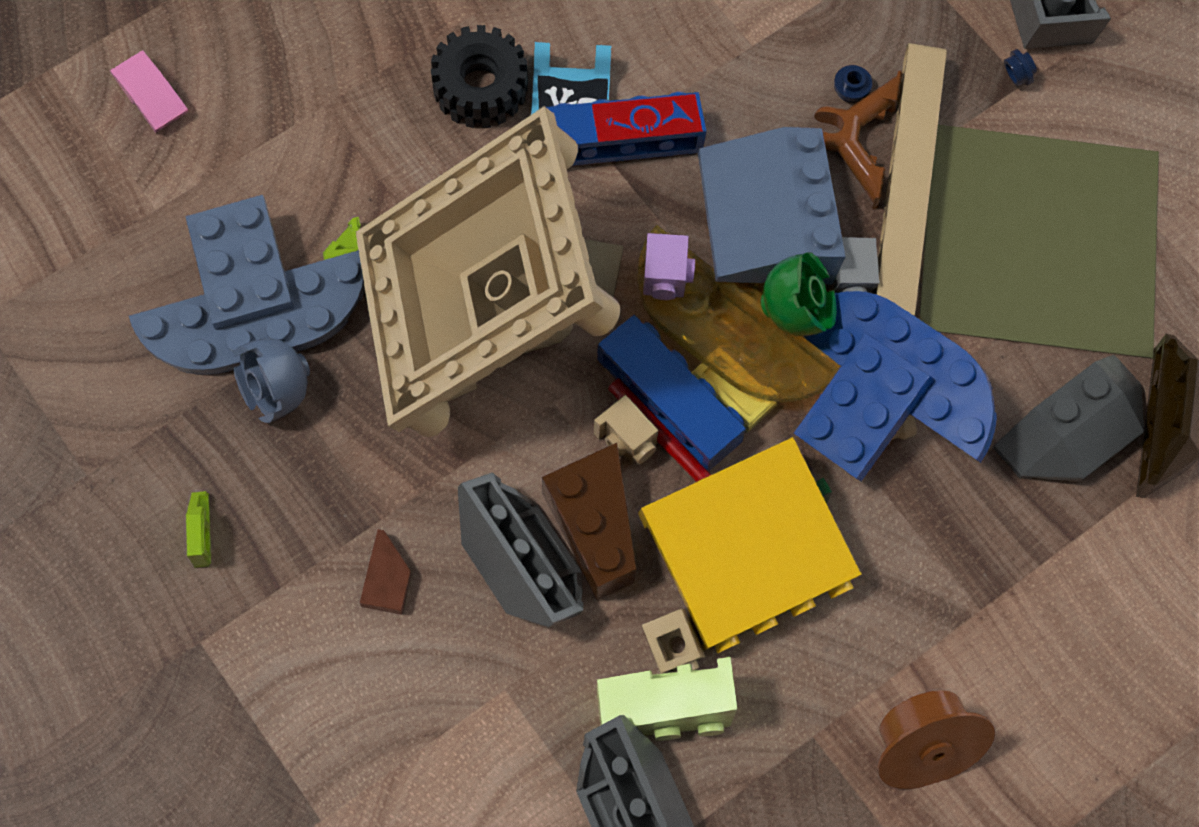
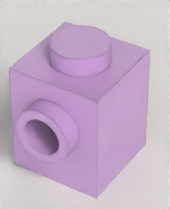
M647 234L643 295H652L659 300L684 297L685 284L693 283L695 259L687 258L688 236Z

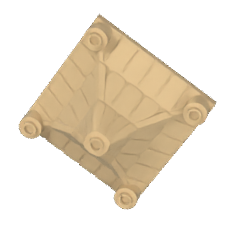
M545 106L356 231L387 423L390 428L398 432L408 427L424 437L438 435L447 426L450 417V407L446 400L463 391L468 385H473L491 374L496 368H501L523 353L561 342L571 333L573 323L592 336H601L613 329L619 319L620 305L618 301L596 285L592 267L589 263L585 239L582 236L578 212L575 208L574 196L568 181L567 169L575 162L578 145L572 137L557 126L554 113Z

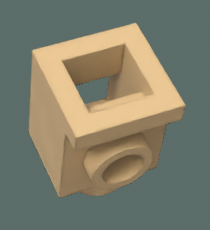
M626 395L594 420V435L598 439L606 435L605 442L608 446L617 443L619 457L624 455L631 464L635 461L637 464H642L657 449L655 445L657 443L658 429Z
M688 609L676 610L642 625L660 673H667L672 670L677 672V666L691 664L692 671L697 670L699 666L696 660L706 657L690 619L691 615ZM677 636L685 641V648L681 653L675 652L671 646L672 640Z

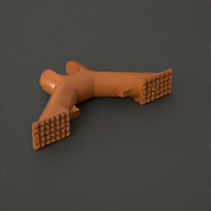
M898 71L897 76L849 109L822 106L814 115L817 121L834 125L840 130L837 133L823 132L825 148L828 151L839 152L872 201L873 209L878 207L879 200H881L886 170L884 167L876 166L877 157L869 155L860 143V130L875 118L884 120L885 111L894 112L896 110L903 75L902 71Z

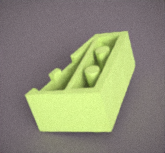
M731 657L717 659L718 668L692 671V665L685 664L677 666V672L652 675V671H644L597 679L596 690L600 726L619 715H625L644 735L655 734V740L659 741L680 738L681 732L698 730L699 736H714L724 733V727L731 726L737 711Z

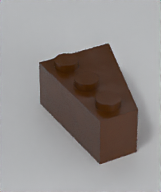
M614 443L542 477V494L596 600L633 584L636 574L618 445Z

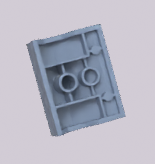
M782 127L699 148L698 159L716 282L764 283L768 273L780 261L797 254L812 252L820 259L829 274V278L823 279L824 284L832 285L846 256L822 128Z

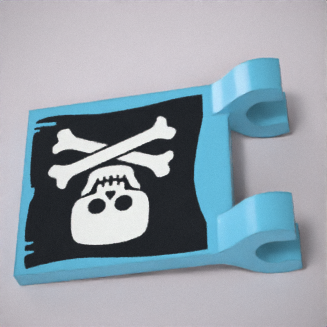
M535 42L531 115L544 106L551 107L560 103H569L571 105L592 103L600 99L609 100L611 46L596 45L594 69L550 67V43Z

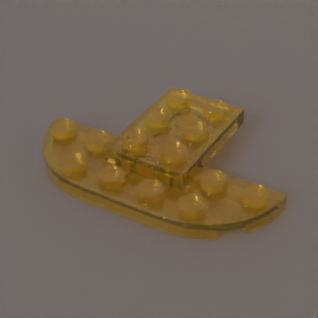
M657 224L650 232L654 234H668ZM646 238L638 263L637 282L639 294L646 312L666 335L730 385L755 398L775 402H791L813 397L825 390L841 366L804 337L786 334L764 314L761 307V296L763 295L765 282H716L714 268L688 249L687 258L695 259L693 283L685 284L684 297L659 300L652 295H643Z

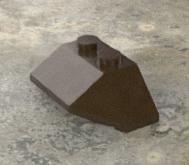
M1165 334L1154 348L1136 497L1140 498L1147 497L1190 469L1199 459V359L1171 334Z

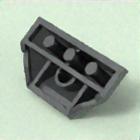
M1115 355L1095 361L1034 407L994 445L993 449L1020 479H1032L1034 477L1049 480L1082 481L1143 434L1142 385Z
M494 473L461 483L458 486L461 545L506 614L546 627H551L579 615L583 611V602L581 601L583 592L582 571L538 505L515 488L501 483V478Z
M619 715L584 735L583 746H585L580 763L576 792L591 827H694L662 752L625 715Z

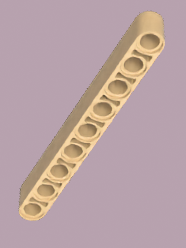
M908 43L902 68L903 75L900 84L878 252L879 285L873 290V294L887 298L915 316L947 49Z

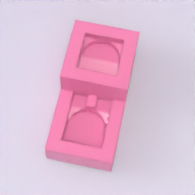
M143 50L110 70V73L132 104L137 106L155 133L188 113V109Z

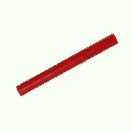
M620 378L616 379L608 387V390L617 400L626 395L658 429L657 442L695 482L711 476L704 466Z

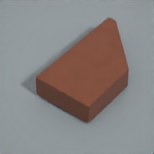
M377 530L362 590L360 606L402 615L412 574L384 530Z

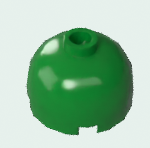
M812 252L790 256L780 261L767 275L763 295L761 296V307L764 314L786 334L793 336L816 335L827 331L826 329H830L835 325L837 314L834 290L826 292L823 279L829 278V274L817 256Z

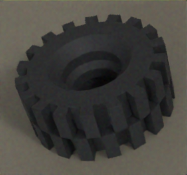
M477 25V32H470L469 26L463 27L459 37L454 32L447 35L448 45L440 42L436 47L437 55L433 54L431 59L433 92L436 103L439 102L440 110L445 115L450 111L451 120L459 123L461 118H464L466 127L474 128L475 121L482 122V128L491 127L490 120L496 119L498 125L506 122L507 112L513 117L518 112V104H524L526 92H528L526 57L524 58V50L521 45L515 46V38L509 33L505 38H502L501 29L493 27L491 33L486 32L485 25ZM486 70L494 74L495 80L492 84L479 88L468 85L465 82V77L470 72Z

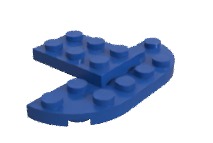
M861 291L835 293L837 309L835 325L820 334L798 337L841 367L794 434L862 482L911 414L981 463L991 445L997 421L992 393L993 387L981 365L958 344L885 297Z

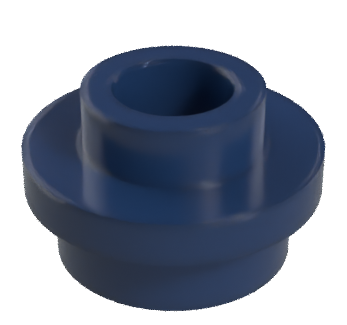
M1018 49L1011 51L1010 57L1004 59V66L1012 82L1017 87L1024 83L1027 86L1034 83L1033 74L1037 72V68L1028 52L1022 54Z
M848 65L836 73L834 88L842 100L855 103L870 93L872 77L863 67ZM848 80H856L859 84H851Z

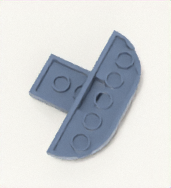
M263 195L188 215L185 217L204 295L130 315L129 319L135 334L155 358L177 368L179 371L190 374L211 375L234 370V367L240 365V355L233 357L234 350L240 345L258 339L281 340L291 346L296 352L305 350L328 340L338 333L348 323L347 319L354 311L358 302L362 300L365 286L359 250L284 271L269 210Z

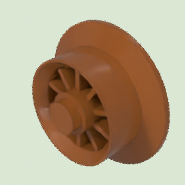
M937 690L913 696L889 711L880 724L879 732L886 749L879 758L877 771L885 784L899 789L921 788L948 780L973 766L987 753L995 739V728L992 722L984 715L967 712L960 697L953 692Z

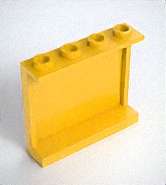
M793 437L646 505L638 512L644 528H649L704 642L701 645L704 651L714 646L718 654L741 643L737 636L738 634L750 628L753 629L755 635L778 625L775 616L790 610L793 617L815 607L816 604L813 598L825 592H828L832 599L853 589L854 587L850 580L862 575Z

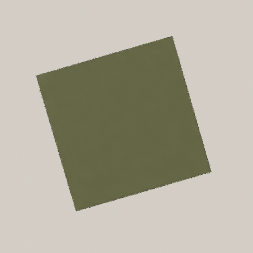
M938 125L927 211L920 320L938 332L1153 358L1159 151Z

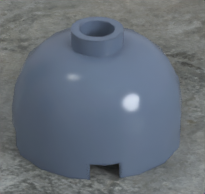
M263 338L240 345L234 350L233 357L240 355V365L233 368L239 391L250 410H254L257 405L265 415L258 418L259 420L271 423L293 412L304 400L308 385L307 376L310 374V369L305 357L300 353L297 354L291 346L281 340Z

